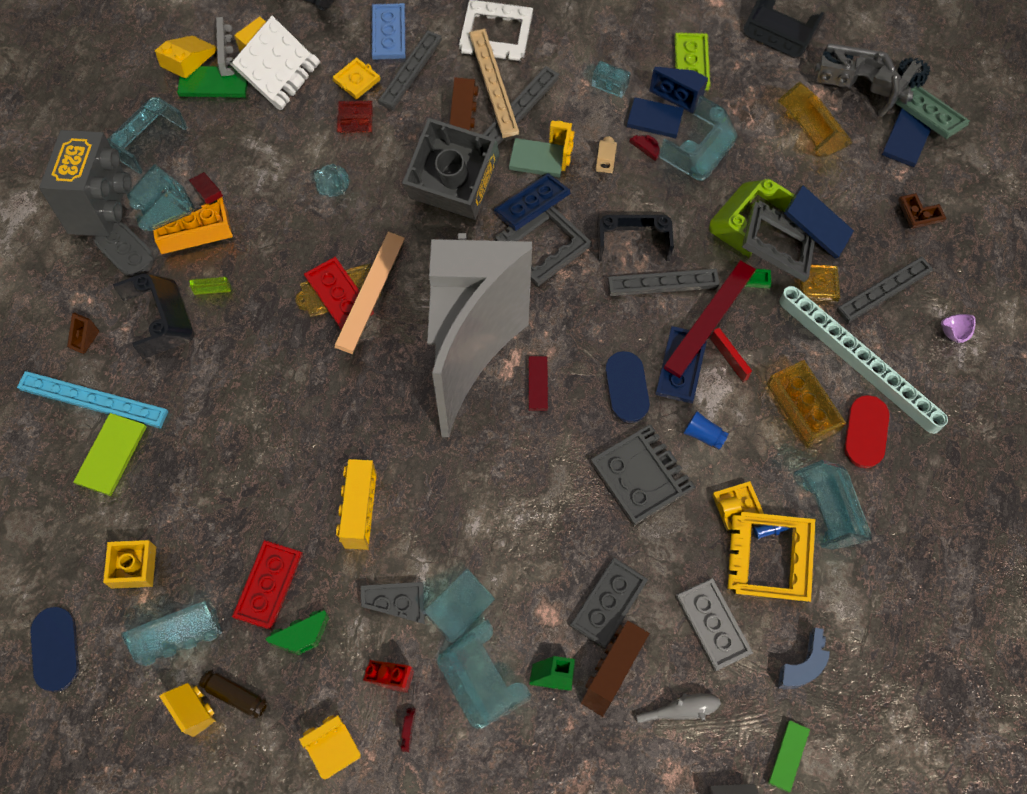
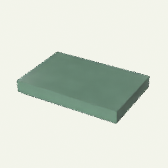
M515 138L509 170L540 175L549 173L553 177L560 178L564 145Z

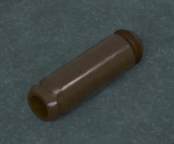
M207 670L199 681L201 690L205 689L208 694L248 716L253 715L254 719L260 718L267 708L268 702L266 699L262 700L260 695L219 673H213V670Z

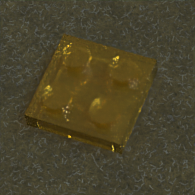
M811 265L809 278L805 282L800 280L801 292L811 300L838 302L840 300L838 266Z

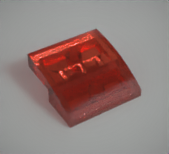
M338 101V133L372 132V101Z

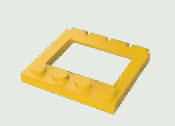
M740 512V516L732 515L731 530H738L739 534L731 533L730 550L738 551V553L730 554L729 571H736V575L728 574L727 589H733L735 594L811 602L815 519ZM752 524L793 528L789 589L748 585Z

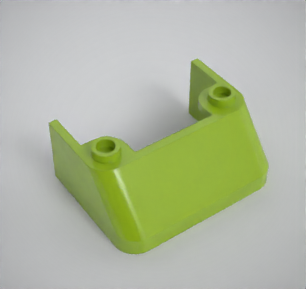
M770 179L743 183L711 219L709 224V231L748 258L751 257L752 252H748L742 247L745 236L743 230L746 228L747 221L740 214L757 195L782 211L786 210L794 197L793 193Z

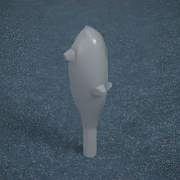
M685 693L682 697L674 699L657 710L636 714L638 723L655 719L684 720L700 718L704 721L705 715H710L716 711L721 702L713 694L697 693L686 695Z

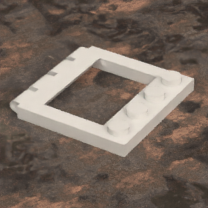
M469 0L459 43L461 53L473 55L474 49L469 32H472L475 16L485 15L491 19L501 17L506 21L517 19L519 22H522L518 45L494 41L489 42L495 58L506 59V56H509V60L520 61L521 58H524L533 8Z

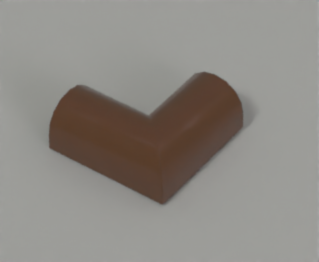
M917 193L900 196L898 199L911 229L942 223L947 219L940 204L923 207Z

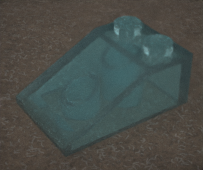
M467 568L422 613L449 642L453 643L495 598Z

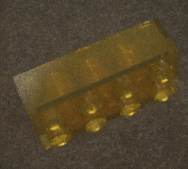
M805 360L771 375L766 385L807 448L839 433L846 425L845 420Z

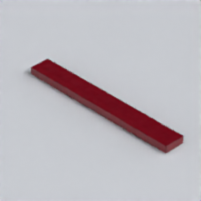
M741 260L664 365L665 370L678 378L682 376L756 271L755 268Z

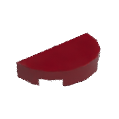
M635 135L630 138L629 143L654 161L658 159L660 148L655 138L649 135Z
M407 708V714L404 717L401 735L402 752L409 753L416 708Z

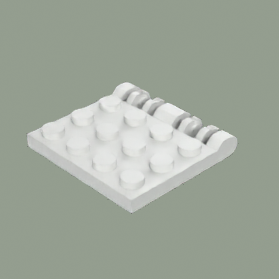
M271 16L230 65L277 109L282 110L286 103L290 101V98L283 91H280L281 88L289 95L294 96L295 92L305 82L304 79L307 80L309 76L299 66L302 65L307 71L313 72L314 68L320 64V60L314 54H311Z

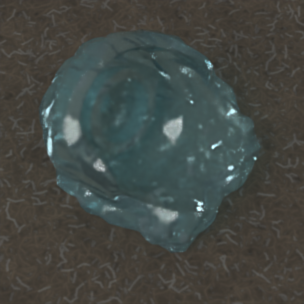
M334 164L326 165L314 172V180L317 183L316 186L320 195H327L329 197L344 194L349 187L348 174L340 166Z

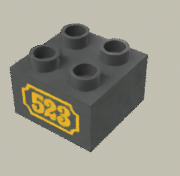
M428 118L402 182L409 198L476 220L500 157L497 141L495 138Z
M60 130L39 189L67 234L110 237L114 222L119 223L122 219L121 201L123 194L130 193L132 181L130 174L124 172L120 165L118 150L111 148L104 132Z

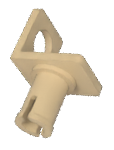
M607 136L600 140L596 164L597 172L613 173L617 142H614L612 137ZM607 164L610 167L602 168L600 165Z

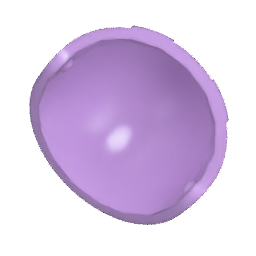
M957 314L946 317L941 321L944 334L953 342H966L974 334L976 320L973 315Z

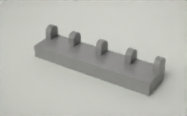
M216 17L219 70L221 76L233 75L234 69L228 68V65L234 59L227 57L228 53H233V47L227 46V42L233 41V36L226 34V32L232 31V25H225L223 17Z

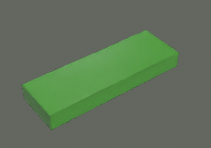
M790 720L787 722L768 784L788 793L791 792L810 732L809 728Z

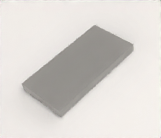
M713 578L676 595L715 672L753 654Z

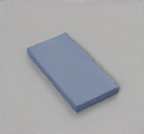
M405 3L372 4L373 60L406 59Z

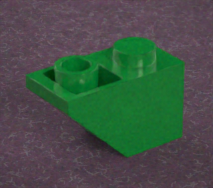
M552 656L532 665L529 685L572 691L575 659Z

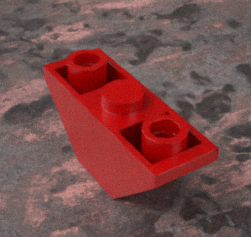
M370 660L366 667L363 681L407 693L414 670L409 665Z

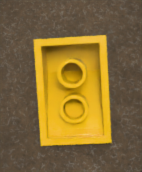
M187 36L165 41L155 50L160 67L186 79L217 51V47L195 36Z

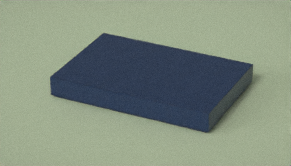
M635 97L627 127L677 138L684 108Z

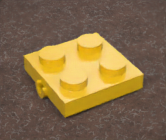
M357 57L332 77L337 85L356 100L380 81V75L373 71L369 64H364Z

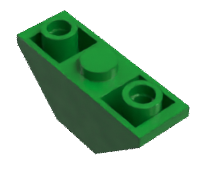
M317 610L311 613L309 618L305 620L298 619L293 621L288 628L272 631L270 633L271 636L266 637V640L271 646L300 655L319 645L329 616L325 610L322 612Z

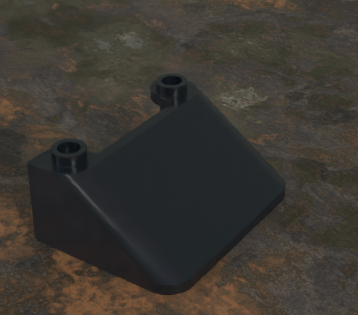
M757 0L744 26L746 36L793 58L801 57L825 19V13L821 12L820 15H812L805 24L774 10L773 7L776 0Z

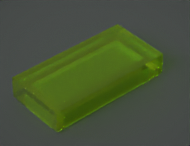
M227 277L190 280V288L194 295L231 292V285Z

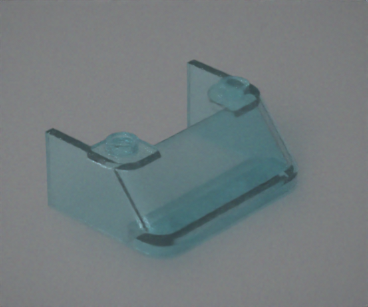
M700 95L695 115L714 127L700 144L694 141H685L679 147L664 139L659 158L697 180H705L734 145L737 139V132L726 110Z
M159 97L147 100L107 138L111 148L118 150L120 161L139 174L143 171L135 156L124 148L159 114L182 129H187L180 110Z
M820 460L794 472L795 476L804 478L803 485L805 489L816 495L828 528L824 532V543L820 544L821 548L835 550L861 544L872 539L852 481L844 466Z

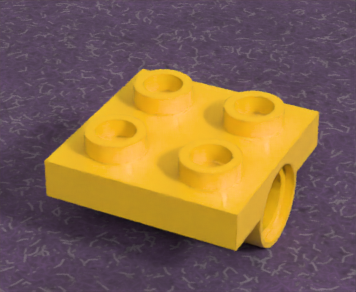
M750 481L713 492L712 494L726 531L731 530L732 515L740 516V512L764 514Z

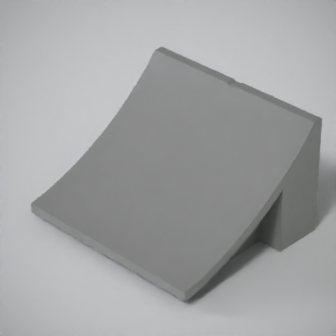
M458 233V240L431 239L429 271L431 287L427 344L436 345L435 365L432 375L442 437H450L457 413L470 388L483 369L513 337L529 326L532 242L467 240L466 233Z

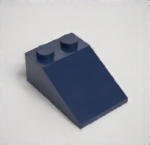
M654 67L649 91L693 114L703 100L708 77L694 70Z

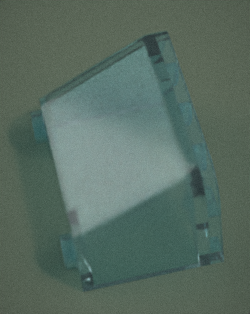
M155 164L127 195L130 201L129 205L135 210L140 209L143 213V216L137 218V225L144 231L156 230L190 215L195 210L185 188Z

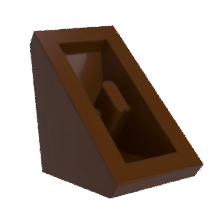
M75 312L72 313L68 348L82 354L86 353L100 332L91 319Z

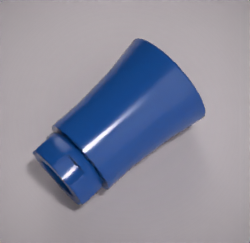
M698 411L694 413L683 434L696 438L711 447L714 446L718 450H720L729 435Z

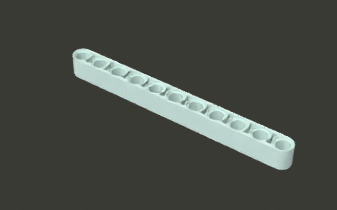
M788 286L784 289L779 300L780 305L929 433L935 434L947 424V415L798 288Z

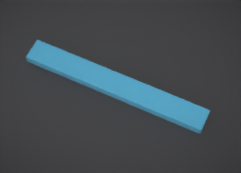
M28 371L24 372L17 386L20 391L105 414L112 413L160 429L168 414V410L165 408Z

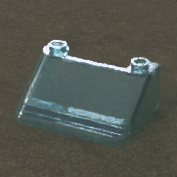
M489 620L477 625L444 650L437 659L438 666L470 725L476 729L485 728L531 700V693L524 684L514 683L506 687L482 645L489 641L493 635V628Z

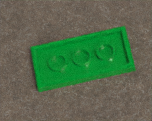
M199 66L186 79L180 76L177 94L179 97L246 98L248 81L236 69H234L233 75L221 76L219 66Z

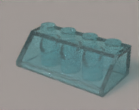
M206 601L123 632L121 635L134 661L140 665L147 666L155 663V659L171 657L176 654V651L183 648L185 650L194 648L198 642L214 640L217 638V635L222 633L216 610Z

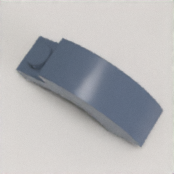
M815 627L810 631L808 652L802 664H784L780 667L778 688H798L821 674L830 655L829 651L822 650L826 642V637L823 636L824 629Z

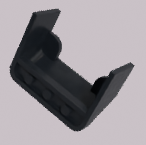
M604 211L598 215V261H602L604 232H613L614 230H657L664 232L666 261H670L674 248L673 224L671 218L665 213Z
M140 274L113 284L114 289L123 301L151 291L153 293L161 319L155 320L150 324V337L132 343L142 359L188 343L194 338L193 327L179 288L173 279Z

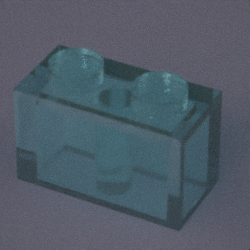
M599 61L593 72L592 86L622 98L629 86L631 72Z

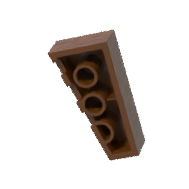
M454 77L450 125L469 131L475 129L474 112L477 110L476 96H478V86L475 84V79Z
M628 620L624 627L621 625L618 627L614 635L617 639L615 643L610 641L604 652L608 654L606 659L599 660L595 668L598 671L595 678L590 676L585 688L588 690L580 704L601 717L604 716L650 633Z

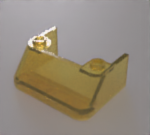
M800 81L777 100L787 109L785 113L790 119L795 118L813 140L815 146L813 150L819 157H827L853 143L819 97Z

